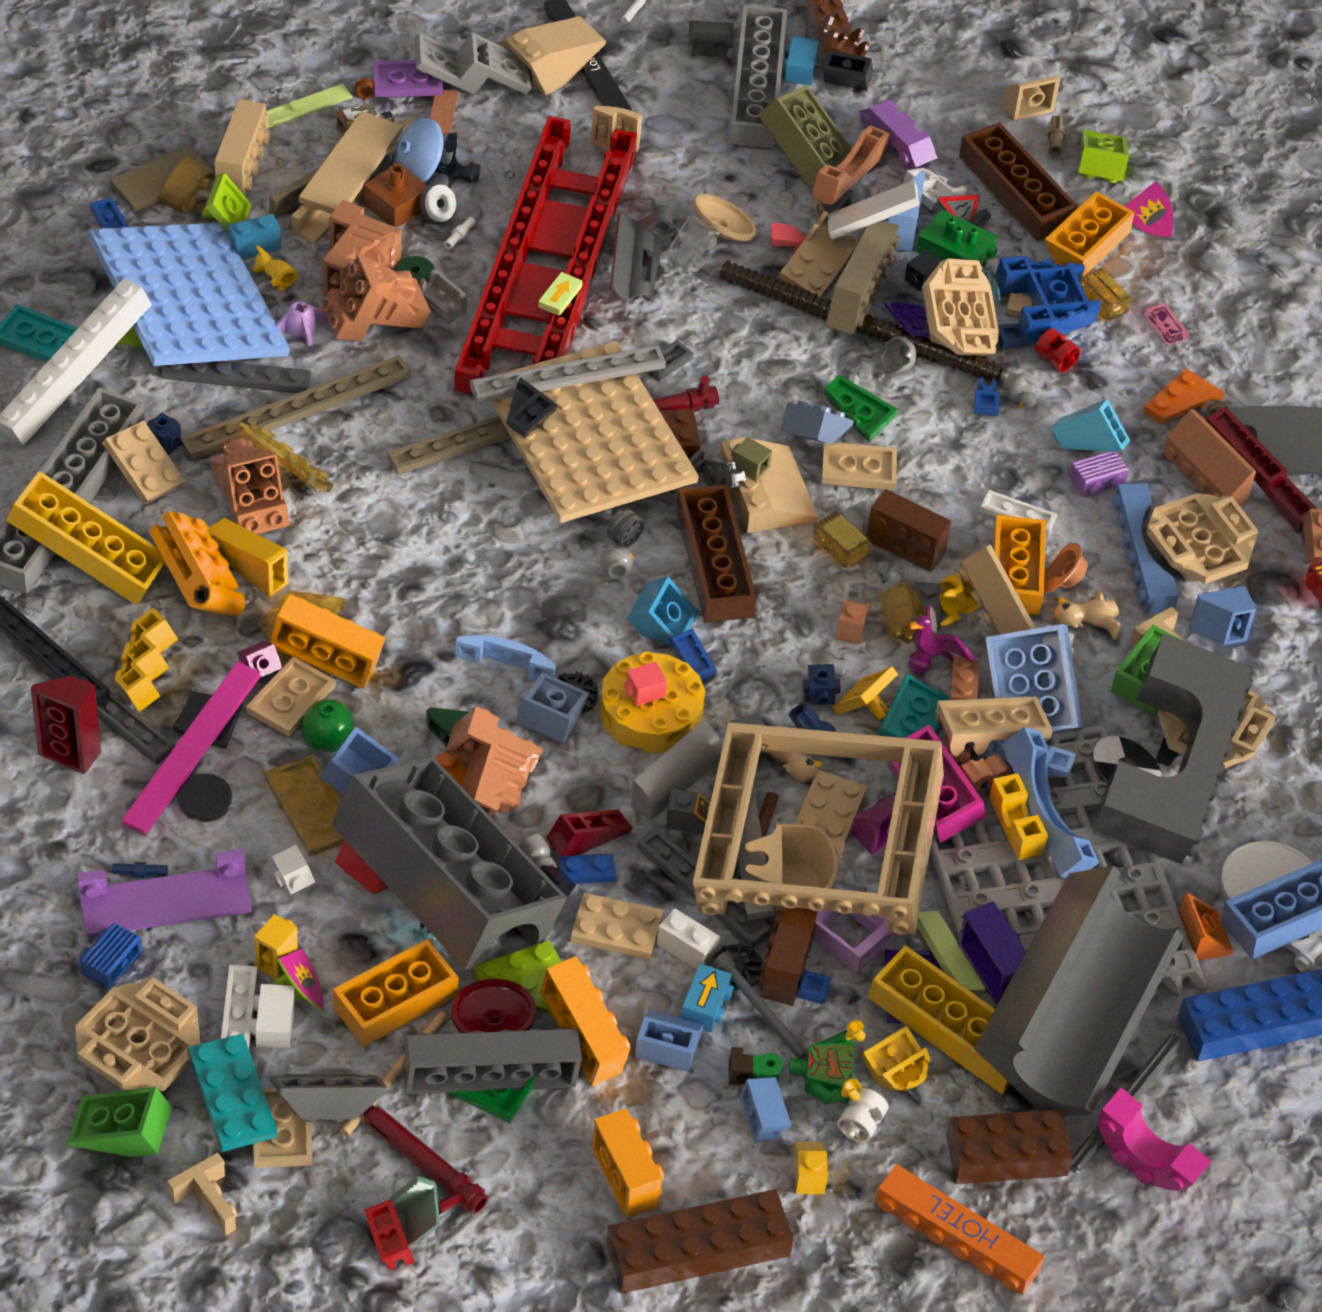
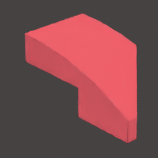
M771 223V246L793 247V253H795L806 239L795 226Z

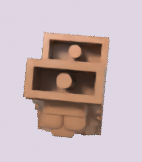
M342 200L329 217L330 252L323 259V295L327 296L331 288L340 289V284L344 281L349 271V266L353 263L357 254H362L364 257L378 262L379 266L397 267L401 261L402 230L364 215V207Z
M357 254L353 263L350 264L349 271L344 281L340 284V289L331 288L322 304L323 311L326 312L335 338L354 341L363 340L370 324L422 329L430 313L429 306L418 281L412 277L410 271H394L389 267L379 266L378 262L366 258L362 254Z
M241 437L230 440L229 444L223 447V454L209 457L213 480L230 504L232 522L256 534L290 526L287 504L283 499L277 454L275 452L271 453L260 449L258 446L253 447L250 440H245Z
M475 707L453 726L446 753L469 763L461 787L491 817L496 812L505 814L508 811H514L520 806L521 790L526 785L528 774L533 772L543 749L536 746L530 740L521 739L513 735L509 730L497 727L499 717L491 714L487 709Z

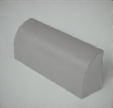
M705 720L699 723L633 780L631 807L650 821L669 805L672 788L687 790L720 761L722 752L720 739Z

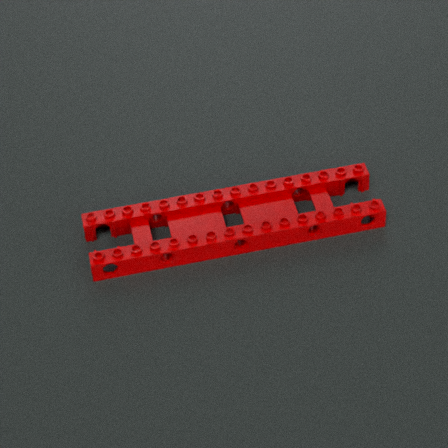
M553 116L547 117L456 365L454 391L473 395L470 388V380L485 377L487 369L490 370L491 357L495 348L534 355L532 365L568 355L636 155L637 133L618 129L611 133L610 149L604 152L603 165L599 177L559 169L560 166H563L566 148L570 146V120ZM552 187L593 195L588 208L548 200ZM530 250L572 258V260H569L566 271L525 263ZM563 272L582 280V287L561 315L558 316L539 308L538 301L559 274ZM507 314L550 323V325L546 326L543 336L502 328Z

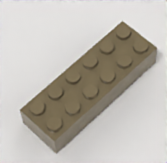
M881 220L867 226L835 285L826 326L850 334H854L857 326H862L865 314L868 315L871 303H874L877 292H880L883 281L888 276L889 269L893 267L896 258L893 252L894 249H897L900 241V235H897L899 225Z

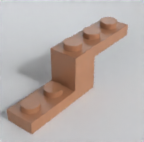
M962 657L953 658L949 700L977 699L979 660L974 659L973 662H969ZM945 731L944 746L954 761L964 763L970 761L971 746L966 743L964 750L958 756H954L950 751L949 738Z

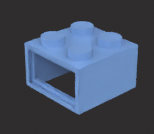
M355 727L319 777L344 795L353 775L393 766L399 758Z

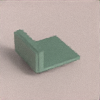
M416 1176L390 1196L395 1206L406 1209L408 1243L410 1246L440 1225L435 1181Z

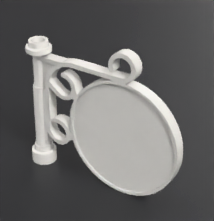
M1270 841L1248 843L1234 850L1224 862L1220 877L1221 890L1227 901L1310 865L1312 862L1298 850L1281 843ZM1322 929L1314 934L1311 933L1305 936L1306 939L1295 940L1283 946L1296 954L1294 965L1299 971L1307 972L1314 969V960L1322 953Z

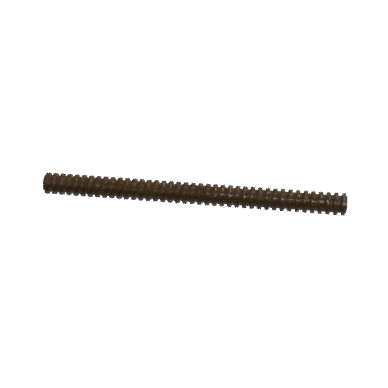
M730 260L724 262L721 267L719 276L723 281L727 279L728 283L733 282L736 286L740 284L741 288L747 287L749 291L753 289L754 293L760 292L762 296L766 294L767 298L773 297L775 301L780 300L783 304L787 302L788 306L793 305L796 309L800 307L801 311L807 310L809 314L813 312L814 316L820 315L822 319H828L832 301L830 298L825 300L824 296L818 297L816 293L812 295L811 291L805 292L803 288L798 289L795 285L791 287L790 283L785 284L782 280L778 282L777 278L771 279L769 275L765 277L764 273L758 274L756 270L752 272L750 268L745 269L743 265L738 266L735 262L731 264ZM871 314L865 315L862 326H857L855 330L856 332L860 330L862 334L868 333L869 337L875 336L877 340L881 338L882 342L890 341L895 336L907 337L914 344L916 355L922 354L924 358L928 356L932 361L936 359L937 363L943 362L945 366L949 364L950 368L957 367L958 371L964 370L963 372L966 374L970 372L971 376L977 375L979 379L983 377L985 381L991 380V383L992 379L998 382L1003 370L1000 363L996 365L995 361L988 362L987 358L983 360L979 355L977 357L975 355H957L950 348L930 341V338L911 335L903 327L899 328L898 324L893 325L890 321L886 323L885 319L879 320L877 316L873 318Z

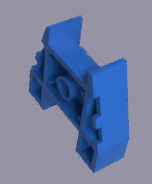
M1026 256L1000 258L995 280L1001 294L1029 292L1035 305L1022 307L1018 320L1026 338L1025 344L1037 343L1039 337L1052 328L1065 335L1096 322L1102 302L1101 300L1088 301L1080 284L1085 269L1083 264L1067 262L1065 266L1052 264V260L1048 259L1036 262L1030 261V257Z

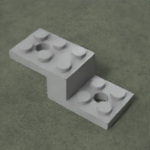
M418 33L414 38L416 68L443 82L454 85L462 91H467L474 95L488 77L495 82L505 84L513 90L524 94L531 90L529 68L511 50L477 34L471 33L458 50L422 33Z

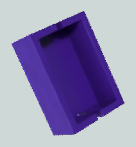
M994 901L964 913L961 925L963 929L960 930L957 944L995 1004L998 1005L1026 950L1021 944L1018 933L1013 931L1007 923L1005 913L999 910Z

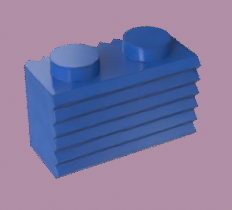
M116 922L108 929H102L91 949H84L80 955L81 974L110 989L118 977L134 962L138 954H141L140 936L118 925Z

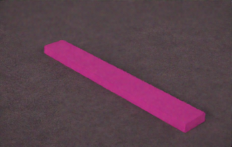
M236 662L123 817L122 824L144 836L147 835L179 788L261 677L260 671L241 662Z

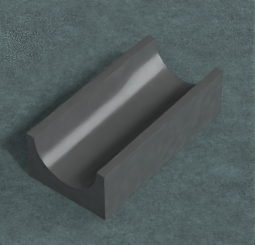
M433 756L353 775L331 823L336 831L464 969L472 968L479 956L494 940L514 927L533 946L545 942L567 899V896Z
M1114 865L1068 874L974 1047L1038 1111L1062 1109L1064 1117L1093 1113L1184 937L1177 929L1157 928L1139 921L1125 912L1114 901L1110 892L1121 873Z

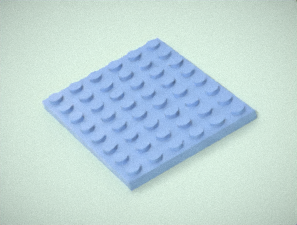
M220 223L89 230L88 238L112 286L115 288L126 278L141 286L152 304L135 322L133 327L153 366L288 356L290 348L279 327H276V322L240 255L236 254L231 245L228 233Z

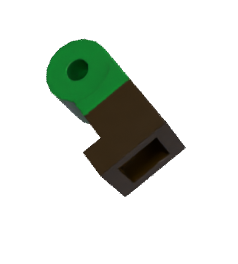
M731 1047L728 1060L729 1085H744L747 1079L776 1077L778 1082L783 1066L782 1059L774 1053H765L762 1056L743 1054L741 1047Z

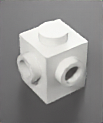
M297 845L272 856L278 870L274 872V875L280 887L286 885L291 895L315 883L308 864Z

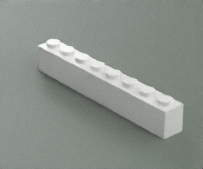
M124 278L0 413V427L7 437L24 446L152 304L141 286Z

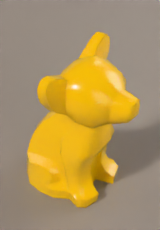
M259 245L256 246L259 254H257L255 265L252 268L255 273L265 272L268 277L272 278L271 285L273 287L277 286V290L280 292L295 283L298 278V272L294 267L283 260H275Z

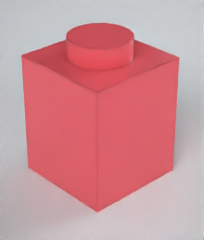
M655 661L627 670L624 690L628 697H632L636 706L665 697L667 680Z

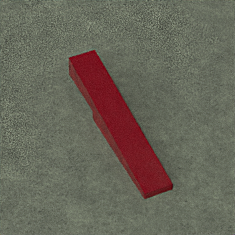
M1226 407L1208 416L1206 422L1256 470L1254 481L1294 530L1297 533L1302 531V517L1310 509L1317 508L1287 478L1289 471Z

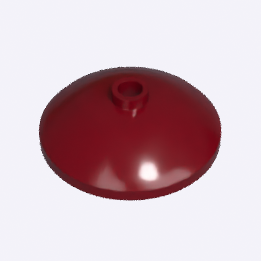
M485 979L466 986L456 995L451 1007V1016L454 1026L460 1033H471L473 1031L499 1032L501 1030L527 1031L535 1021L536 1004L532 995L523 986L504 979Z

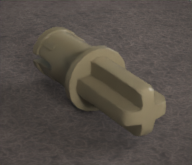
M1054 115L1051 118V130L1048 132V139L1050 141L1049 153L1053 156H1059L1063 153V140L1066 134L1063 131V117Z

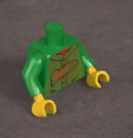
M852 1020L847 1026V1031L844 1030L828 1039L809 1045L807 1060L790 1058L789 1075L805 1076L804 1091L824 1104L829 1105L836 1102L849 1103V1099L857 1101L860 1097L857 1090H861L862 1086L857 1079L852 1078L855 1043L851 1042L852 1039L858 1042L865 1039L866 1034L860 1030L864 1028V1025L860 1020Z

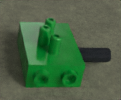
M941 209L918 235L916 252L920 254L926 250L941 261L946 259L976 260L980 262L981 271H983L987 261L993 259L998 251L996 246L998 236L982 229L991 219V214L987 209L980 210L970 222H967Z

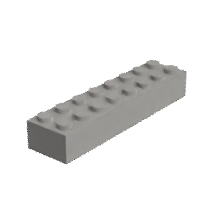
M743 5L729 144L774 149L775 138L769 129L762 124L758 113L780 96L787 9Z

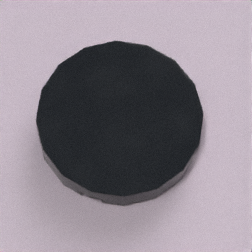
M199 774L187 779L179 788L178 803L181 811L192 820L193 818L200 819V822H210L226 815L229 806L232 804V791L230 785L223 778L214 774Z

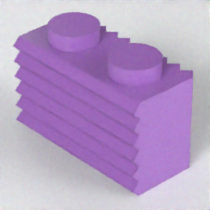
M1105 452L1072 462L1068 476L1080 494L1085 497L1090 494L1097 495L1103 490L1116 489L1118 484H1125L1128 467L1123 463L1118 453Z

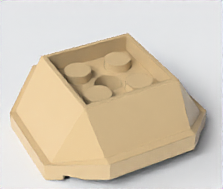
M943 260L922 286L930 341L950 348L957 355L989 356L996 352L995 345L998 341L999 330L991 286L981 271L980 262L976 260Z
M1198 493L1155 507L1146 530L1148 536L1171 567L1178 570L1187 582L1200 581L1204 584L1246 570L1259 532L1233 497L1221 496L1220 498Z
M1252 691L1245 694L1244 700H1247L1242 714L1238 716L1239 726L1235 735L1231 737L1230 742L1233 744L1229 755L1223 761L1225 768L1252 759L1274 723L1275 715L1272 711H1269L1262 697ZM1159 709L1158 717L1168 748L1184 756L1189 739L1185 725L1176 716Z
M154 977L141 980L140 983H130L112 988L75 1025L78 1060L123 1090L157 1087L159 1091H165L191 1064L187 1053L188 1047L201 1044L197 1006Z

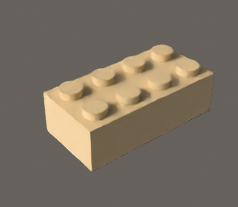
M238 99L215 158V179L218 174L225 172L244 196L247 191L251 190L252 176H256L258 160L263 158L264 144L267 145L269 142L270 132L266 131L269 123V114L266 113L265 103Z

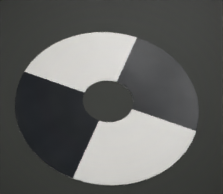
M1109 736L1101 739L1095 745L1094 761L1098 770L1107 781H1109L1120 758H1128L1135 763L1137 768L1162 777L1161 770L1154 757L1144 747L1130 739Z

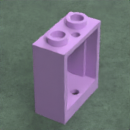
M827 910L818 911L813 939L856 973L893 941L894 932H888L887 920L884 916L848 913V915L872 932L854 949L826 927L841 913Z

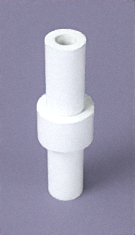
M469 217L462 225H457L452 230L451 236L444 242V247L450 250L457 242L463 241L468 235V231L476 224L475 219Z

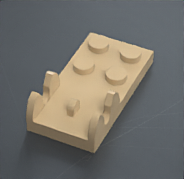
M827 211L823 212L817 224H814L806 239L777 277L786 284L790 283L791 287L795 285L798 289L803 288L805 292L811 291L812 295L814 293L818 294V297L825 293L848 262L862 237L859 234L856 239L852 235L846 234L836 239H831L828 230L827 217L829 213Z
M1037 696L937 701L935 710L936 719L941 726H944L949 738V748L954 756H958L968 742H973V749L976 754L981 755L987 750L991 741L1008 740L1023 727L1041 731L1043 738H1051L1053 731Z

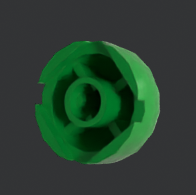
M333 699L315 702L307 709L302 720V737L308 746L319 751V748L327 749V752L338 751L354 729V718L350 710L341 702Z

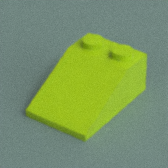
M1082 129L1078 173H1081L1083 177L1091 179L1095 178V176L1102 177L1105 181L1117 183V180L1123 181L1129 158L1127 138Z

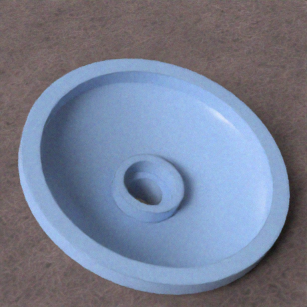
M420 118L414 121L404 130L395 149L394 164L399 163L403 165L405 169L423 183L434 173L442 155L443 134L439 124L429 118Z

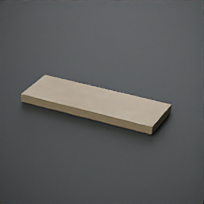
M361 111L299 195V203L330 214L334 212L342 200L352 203L363 188L364 183L368 181L403 132V125Z

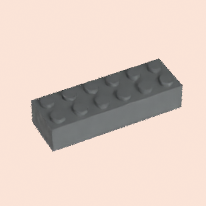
M562 1027L556 1030L534 1028L527 1031L501 1030L499 1032L473 1031L471 1033L445 1032L442 1034L416 1033L414 1035H407L403 1062L406 1094L448 1093L462 1090L473 1092L489 1091L491 1088L494 1091L507 1090L508 1087H511V1090L524 1089L533 1076L536 1079L531 1085L532 1089L576 1087L582 1060L578 1029Z

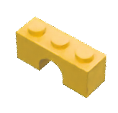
M1017 773L993 779L989 799L1019 861L1043 855L1048 834L1038 815L1029 816L1027 810L1028 793Z

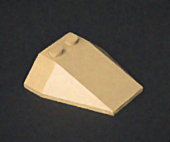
M578 16L520 30L496 42V44L511 50L531 69L533 84L546 96L563 87L606 44V40L582 17Z

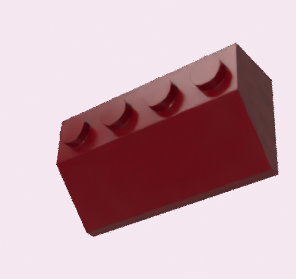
M74 676L33 684L31 687L38 755L85 775L101 753L95 685Z

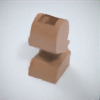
M998 754L989 756L985 760L983 758H980L979 761L970 760L960 767L977 793L980 792L983 782L987 781L990 787H992L993 779L1012 775V771Z

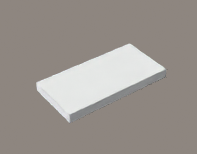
M910 181L830 213L828 215V230L831 239H836L919 206L918 190L915 181Z

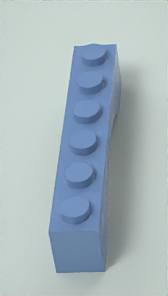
M1147 483L1118 484L1116 495L1112 496V506L1114 510L1117 509V525L1123 531L1122 543L1128 550V565H1132L1133 568L1132 579L1134 585L1138 587V602L1143 605L1145 614L1161 613L1170 607L1175 609L1179 595L1174 577L1152 558L1143 540L1142 525L1149 516L1152 504Z
M1023 727L1003 743L1002 746L1006 753L1007 762L1011 765L1014 774H1019L1026 788L1028 808L1033 816H1039L1048 834L1045 849L1053 860L1054 870L1063 878H1067L1069 873L1090 870L1099 863L1090 841L1071 831L1060 819L1054 808L1048 784L1050 751L1041 731Z

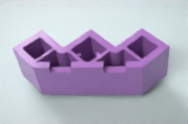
M892 99L880 101L859 110L860 120L865 129L871 125L890 133L886 150L897 148L898 158L904 170L916 168L937 158L930 136L925 131L920 132L916 128V122L907 113H900L896 109L897 104Z

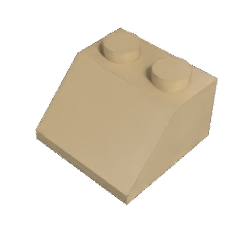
M1056 75L1006 86L1002 104L1013 121L1054 112L1060 77Z

